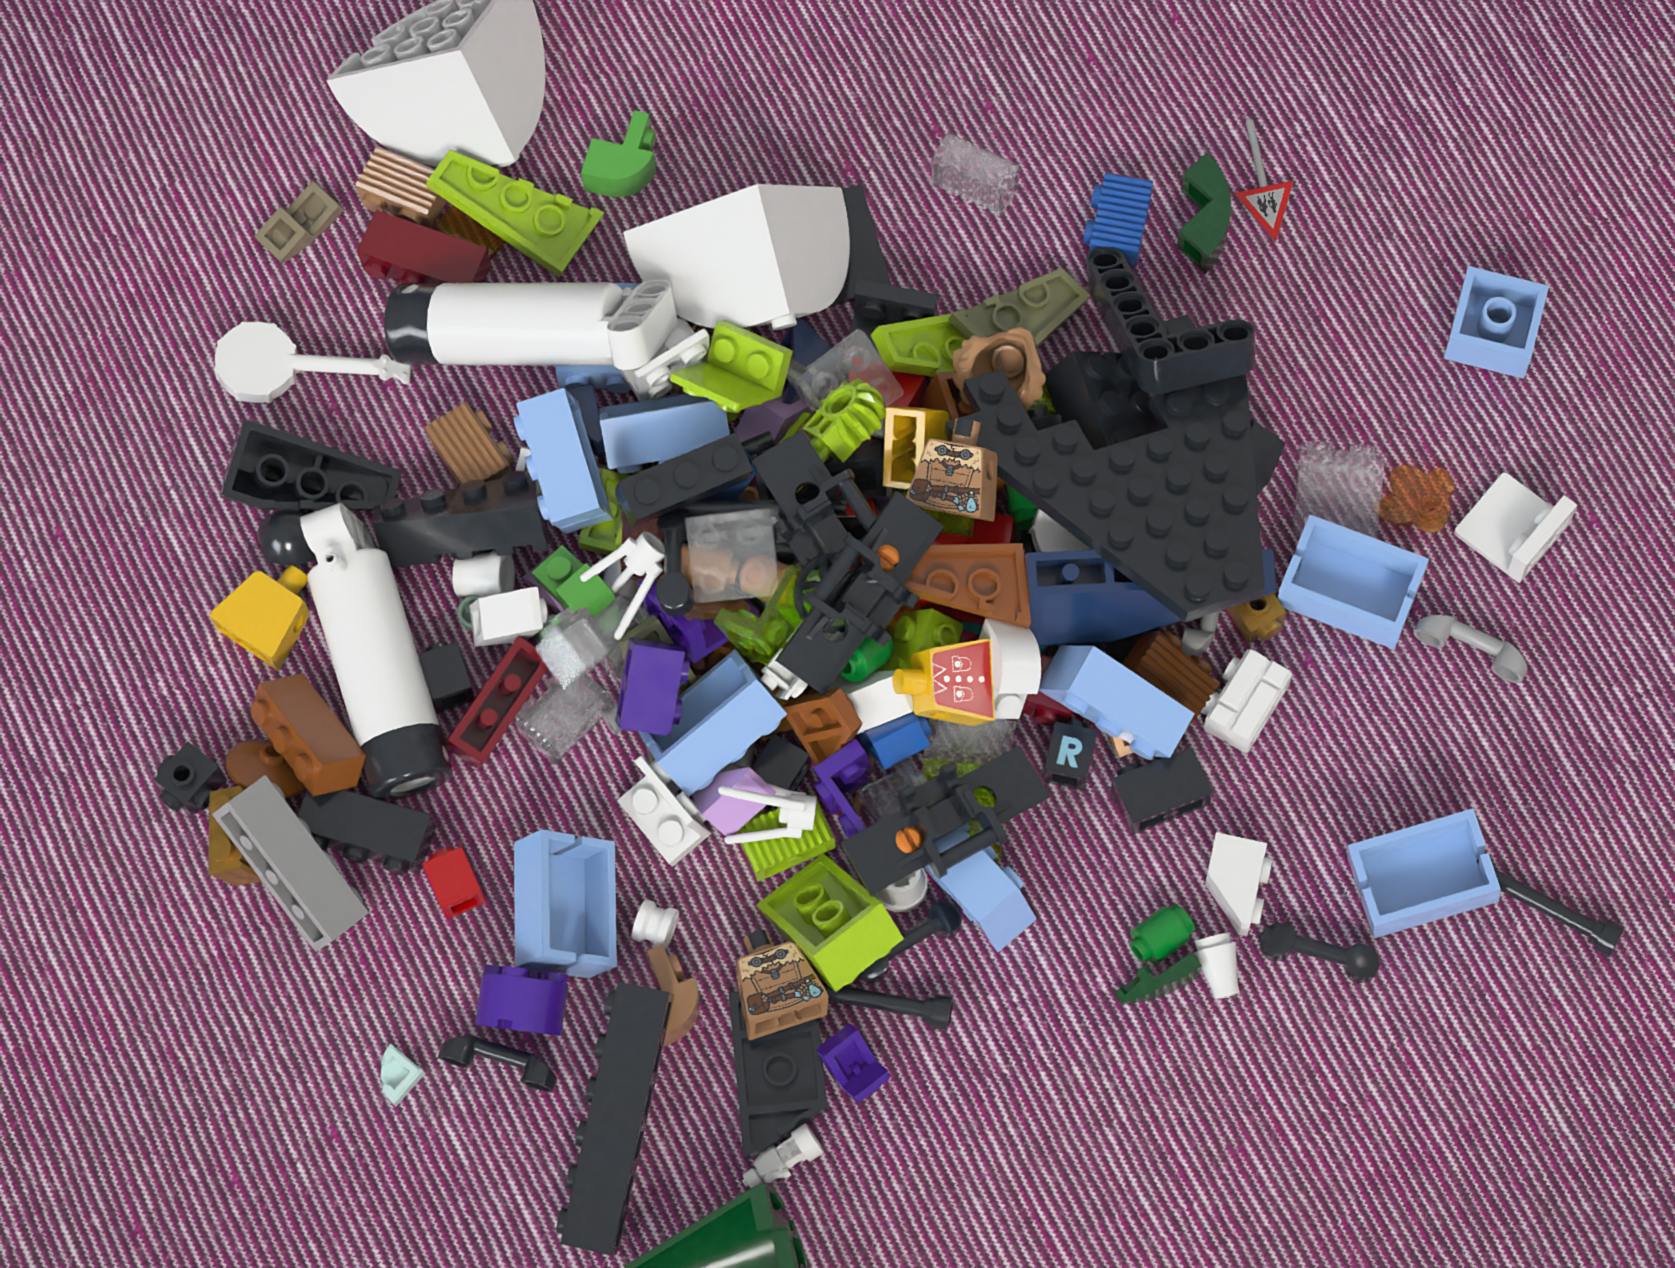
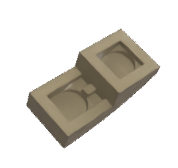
M312 181L287 210L279 207L254 237L280 262L285 263L320 236L345 209L321 186Z

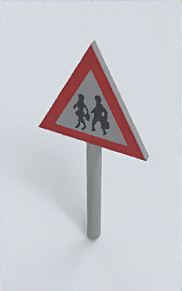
M1249 118L1246 120V127L1260 188L1237 192L1234 195L1276 243L1294 180L1267 185L1254 121Z

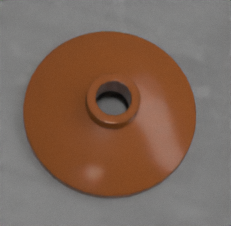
M244 740L235 744L228 751L225 761L227 773L238 786L244 789L264 775L283 791L285 799L300 794L306 788L302 781L297 779L293 769L283 756L275 750L270 740Z

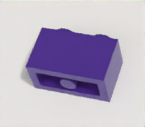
M629 637L615 722L620 729L671 736L672 724L679 725L682 714V700L677 699L679 684L687 682L690 668V659L684 657L685 651L680 645Z

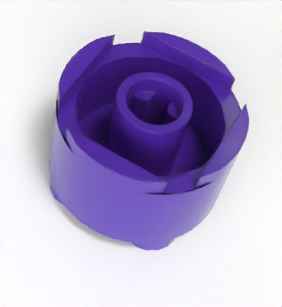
M485 964L484 973L481 976L475 1025L562 1036L568 992V975Z

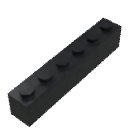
M619 981L616 990L610 989L604 1009V1015L610 1016L606 1034H599L595 1048V1059H600L597 1077H590L585 1094V1102L591 1103L587 1120L581 1119L576 1134L575 1145L581 1146L578 1164L571 1163L566 1180V1189L572 1190L568 1208H561L557 1220L556 1233L562 1234L560 1242L562 1245L608 1255H618L674 1000V994Z

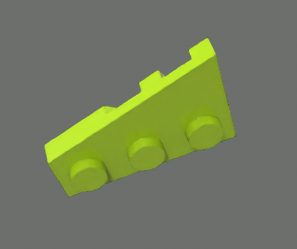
M951 314L878 326L871 334L887 370L934 377L939 372L955 371L953 367V354L955 350L961 349L962 342L968 339L948 320Z

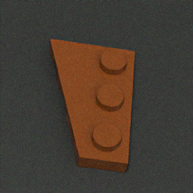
M1023 543L931 545L902 585L919 596L920 599L1027 629L1031 624Z

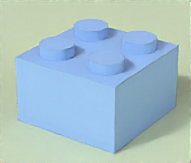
M1468 266L1444 359L1524 379L1531 360L1549 286Z

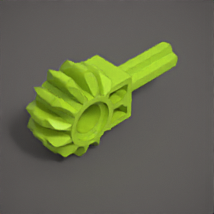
M859 378L850 383L843 381L839 388L835 390L830 389V394L827 398L819 402L821 408L815 412L814 416L802 429L812 439L810 443L823 463L829 456L844 463L860 446L861 442L866 439L871 440V435L876 430L882 428L880 421L886 416L885 402L875 387H871Z

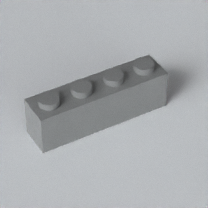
M266 775L212 814L315 952L334 941L369 913L363 905L362 897L358 891L347 884L338 872L334 859L328 853L322 851L311 836V830L307 823L295 815L286 803L283 791L276 784L272 783Z

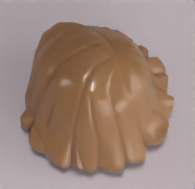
M1022 327L993 333L987 337L971 336L970 339L964 340L962 348L955 350L953 354V367L956 372L953 380L956 387L960 390L962 400L967 405H970L962 391L964 380L1001 369L1026 412L1033 406L1034 401L1043 395L1042 385L1045 384L1046 376L1041 371L1042 364L1038 348L1031 332Z

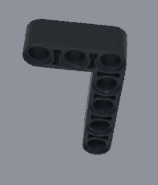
M1098 247L1088 253L1089 294L1142 391L1148 394H1164L1243 375L1254 369L1256 364L1255 330L1250 322L1233 319L1167 334L1123 253L1114 247Z

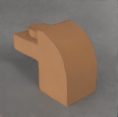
M662 944L647 950V954L661 991L674 994L664 1047L678 1041L692 1029L700 1011V995L695 977L678 983L679 980L685 978L676 954L667 956Z

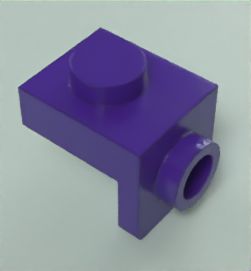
M850 1023L815 1049L837 1086L855 1102H860L867 1096L875 1093L891 1077L887 1069L876 1061L858 1029Z

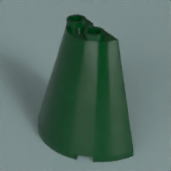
M766 1183L752 1187L624 1266L625 1268H809L794 1221L784 1220L779 1209L785 1208L784 1201L777 1191Z

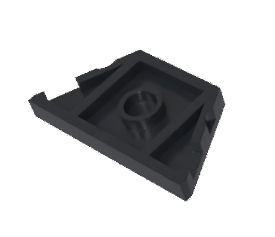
M729 992L743 1156L745 1160L752 1159L789 1136L790 1132L804 1123L808 1124L828 1111L823 1061L815 1050L821 1045L819 1022L810 1020L749 1040L740 995L737 992Z

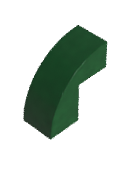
M1205 153L1183 175L1181 192L1202 210L1179 230L1177 249L1204 273H1207L1219 259L1226 243L1231 215V197L1222 171L1215 161Z

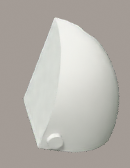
M436 0L409 14L371 39L374 45L373 48L366 51L362 56L359 53H353L326 80L338 102L355 123L380 144L403 157L424 165L437 167L448 151L452 150L489 166L496 164L499 167L508 166L519 159L520 152L535 131L544 100L545 56L540 24L533 0Z
M756 184L623 232L630 257L643 282L651 280L669 281L672 286L676 314L697 325L714 329L717 322L724 320L741 328L772 324L773 330L792 327L797 324L796 318L824 310L836 300L843 288L849 265V225L841 187Z

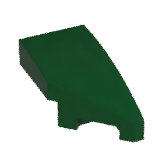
M1192 952L1156 978L1148 967L1144 965L1136 972L1137 977L1119 988L1114 995L1122 1005L1140 1003L1162 997L1199 978L1202 965Z

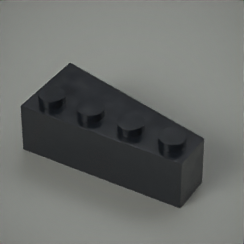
M513 471L505 474L501 479L487 482L472 480L464 483L460 488L446 491L431 489L425 491L419 497L405 500L402 498H390L373 508L372 525L379 549L387 553L391 567L436 563L441 559L442 554H450L451 557L458 560L473 559L475 554L481 550L496 549L497 556L512 555L516 551V546L532 545L533 552L548 551L547 520H544L537 500V496L542 494L538 481H533L529 472Z

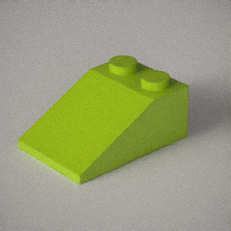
M824 853L756 905L787 942L791 941L797 944L815 974L835 992L844 985L853 982L858 974L879 958L886 956L894 946L904 939L882 902L874 895L870 896L867 889Z

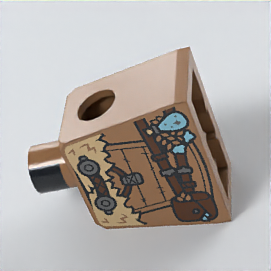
M956 418L951 442L933 438L927 441L907 492V499L919 508L994 522L998 457L996 452L976 446L981 426L980 422Z
M767 930L754 931L745 937L744 943L749 955L736 960V979L749 1040L827 1015L828 994L795 942L789 941L774 946Z

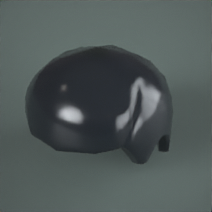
M288 508L273 512L262 520L258 527L257 538L266 561L279 565H300L316 558V555L307 544L300 523V518L307 515L305 511Z

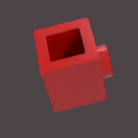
M462 846L453 849V847L442 848L431 854L430 860L422 863L447 920L486 903Z

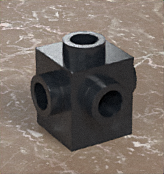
M187 741L176 755H170L164 759L158 767L157 776L153 780L161 790L158 798L175 813H178L182 808L194 817L199 810H205L209 807V793L218 790L227 779L217 764Z

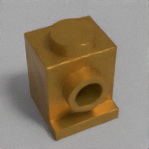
M1274 593L1225 609L1248 644L1258 638L1266 641L1277 635L1283 629L1282 625L1287 613ZM1258 601L1264 608L1259 611L1251 607V605Z

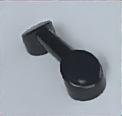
M672 511L662 515L657 521L658 529L665 542L664 575L657 583L656 594L664 613L677 617L688 613L695 602L690 585L684 575L681 574L682 544L691 540L695 527L687 512Z
M940 901L934 903L930 907L926 919L901 933L904 939L894 946L886 956L879 958L858 974V977L866 983L880 982L886 977L889 971V961L932 934L941 939L955 936L961 929L960 925H962L960 910L949 902Z
M1285 923L1269 925L1263 930L1259 939V949L1263 956L1269 960L1282 961L1289 957L1292 952L1331 961L1342 964L1346 976L1356 983L1371 981L1379 969V959L1376 952L1366 944L1360 943L1353 945L1351 948H1345L1296 935L1293 928Z
M476 1036L452 1038L445 1041L440 1048L438 1058L451 1065L471 1068L475 1055L524 1069L520 1082L528 1087L543 1092L554 1091L557 1076L534 1053L501 1045Z

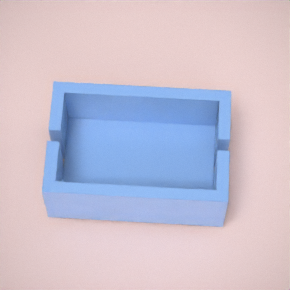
M565 388L516 403L519 416L514 417V424L520 440H526L531 455L526 456L525 459L532 480H537L542 489L543 495L537 496V500L544 520L549 519L552 526L555 525L560 528L565 534L612 520L613 516L579 402Z
M687 393L664 396L656 400L646 399L641 403L640 401L600 407V425L608 469L617 468L618 473L639 471L643 469V463L658 461L661 464L728 436L730 432L726 411L718 408L717 402L709 398L692 396Z
M1309 515L1297 544L1295 555L1293 554L1280 586L1277 599L1285 609L1395 650L1422 582L1429 558Z
M736 649L677 697V699L682 700V714L679 725L672 724L671 736L639 732L656 762L688 797L696 790L706 788L721 769L727 764L741 759L752 743L762 735H768L779 726L781 719L787 715L771 690L760 682L761 677Z
M1473 808L1347 845V859L1358 892L1362 894V905L1373 938L1499 902L1501 888L1489 853L1484 854L1486 844Z
M543 829L514 842L515 967L540 972L556 970V973L582 978H591L617 967L615 842L585 836L575 839L573 834Z

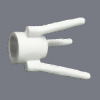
M643 531L636 540L629 537L617 550L580 575L581 581L585 582L626 555L624 562L627 568L609 587L612 593L615 594L634 573L639 576L647 574L614 633V638L617 640L622 638L654 580L664 570L661 562L665 559V545L658 537L647 531Z
M771 784L768 785L776 791L775 796L721 786L718 789L721 795L780 807L779 823H787L785 828L726 836L724 841L726 844L782 837L801 839L802 830L813 831L817 797L807 796V793L790 791Z

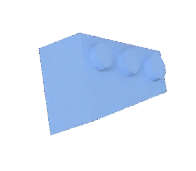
M1060 645L1042 676L1038 691L1061 703L1071 711L1094 722L1096 727L1104 733L1130 743L1129 748L1134 753L1148 760H1152L1153 757L1170 758L1195 714L1095 646Z
M967 823L933 842L938 853L940 854L971 837L967 833L971 828L970 825ZM991 846L947 869V875L940 879L935 876L930 866L924 867L937 884L963 909L962 912L971 922L974 921L985 933L989 943L997 952L1001 951L1037 919L1020 891L1024 883L1009 866H1006L1003 870L999 868L993 861L998 856Z

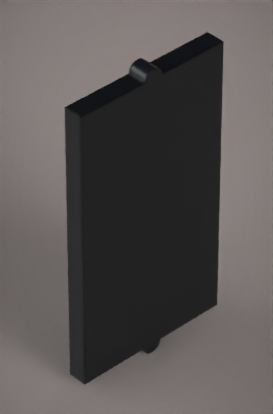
M862 184L842 189L849 225V265L843 288L836 300L828 307L854 301L857 279L892 286Z

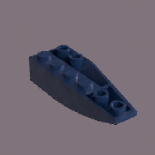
M1262 549L1265 584L1263 596L1277 591L1274 555L1271 549ZM1094 550L1026 553L1024 556L1031 616L1029 628L1034 634L1038 646L1111 643L1183 621L1104 560Z

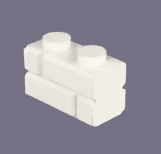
M1247 649L1242 659L1234 657L1222 677L1228 681L1220 694L1215 692L1213 695H1210L1211 699L1206 702V707L1202 709L1201 713L1206 715L1204 729L1222 741H1227L1229 745L1238 750L1248 753L1290 685L1292 673L1290 670L1274 661H1269L1268 658L1252 649Z

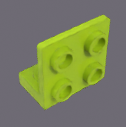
M726 320L720 321L715 325L707 361L672 371L670 381L683 386L682 390L689 395L709 398L717 402L718 408L727 412L737 413L742 409L754 405H762L766 401L781 397L793 350Z

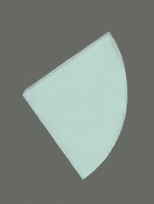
M390 1044L382 1057L380 1076L386 1096L396 1107L425 1073Z

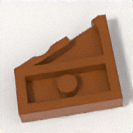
M841 688L828 690L824 696L820 693L793 698L782 706L787 713L785 717L816 766L852 742L863 724L855 712L853 702L844 694Z

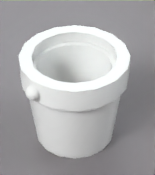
M494 549L492 552L477 553L473 559L458 560L456 558L452 577L455 594L459 597L473 595L487 597L513 591L515 571L512 555L497 556L496 549Z
M924 868L874 894L875 897L882 902L886 909L893 912H907L915 909L923 902L927 893V875Z

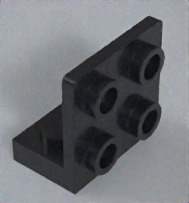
M857 279L854 290L855 312L841 364L842 372L848 373L850 355L883 362L871 337L873 331L878 326L938 316L937 294Z

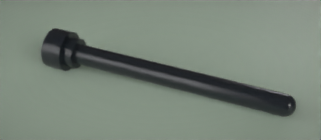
M1494 868L1502 892L1588 936V942L1595 945L1594 950L1610 957L1625 926L1611 919L1606 922L1599 918L1598 922Z
M821 982L828 994V1001L921 1017L922 1022L930 1023V1028L944 1031L949 1029L954 1002L953 996L936 994L934 998L927 996L926 1000L847 986H843L835 992L826 983Z

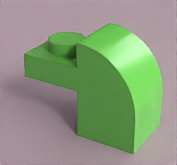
M634 110L623 145L592 138L581 171L584 191L609 197H625L641 191L651 182L657 171L654 152H652L656 142V130H652L649 113Z
M561 545L531 573L534 580L562 605L568 620L596 646L619 626L624 616L623 609L615 595L598 574L585 582L581 581L580 575L591 567L587 563L583 565Z

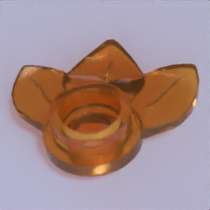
M1411 465L1394 467L1390 474V484L1393 493L1373 503L1376 513L1395 526L1413 523L1424 532H1436L1442 529L1451 516L1449 499L1454 492V482L1451 475L1442 467L1434 469L1427 475ZM1428 508H1435V510L1430 512L1424 511Z

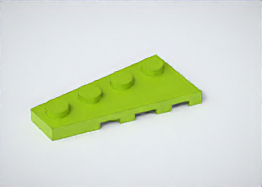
M452 150L448 151L425 185L558 278L605 213L593 207L589 210L572 203L573 199L557 193L554 196L534 188L533 183L519 178L517 181L502 175L498 169Z

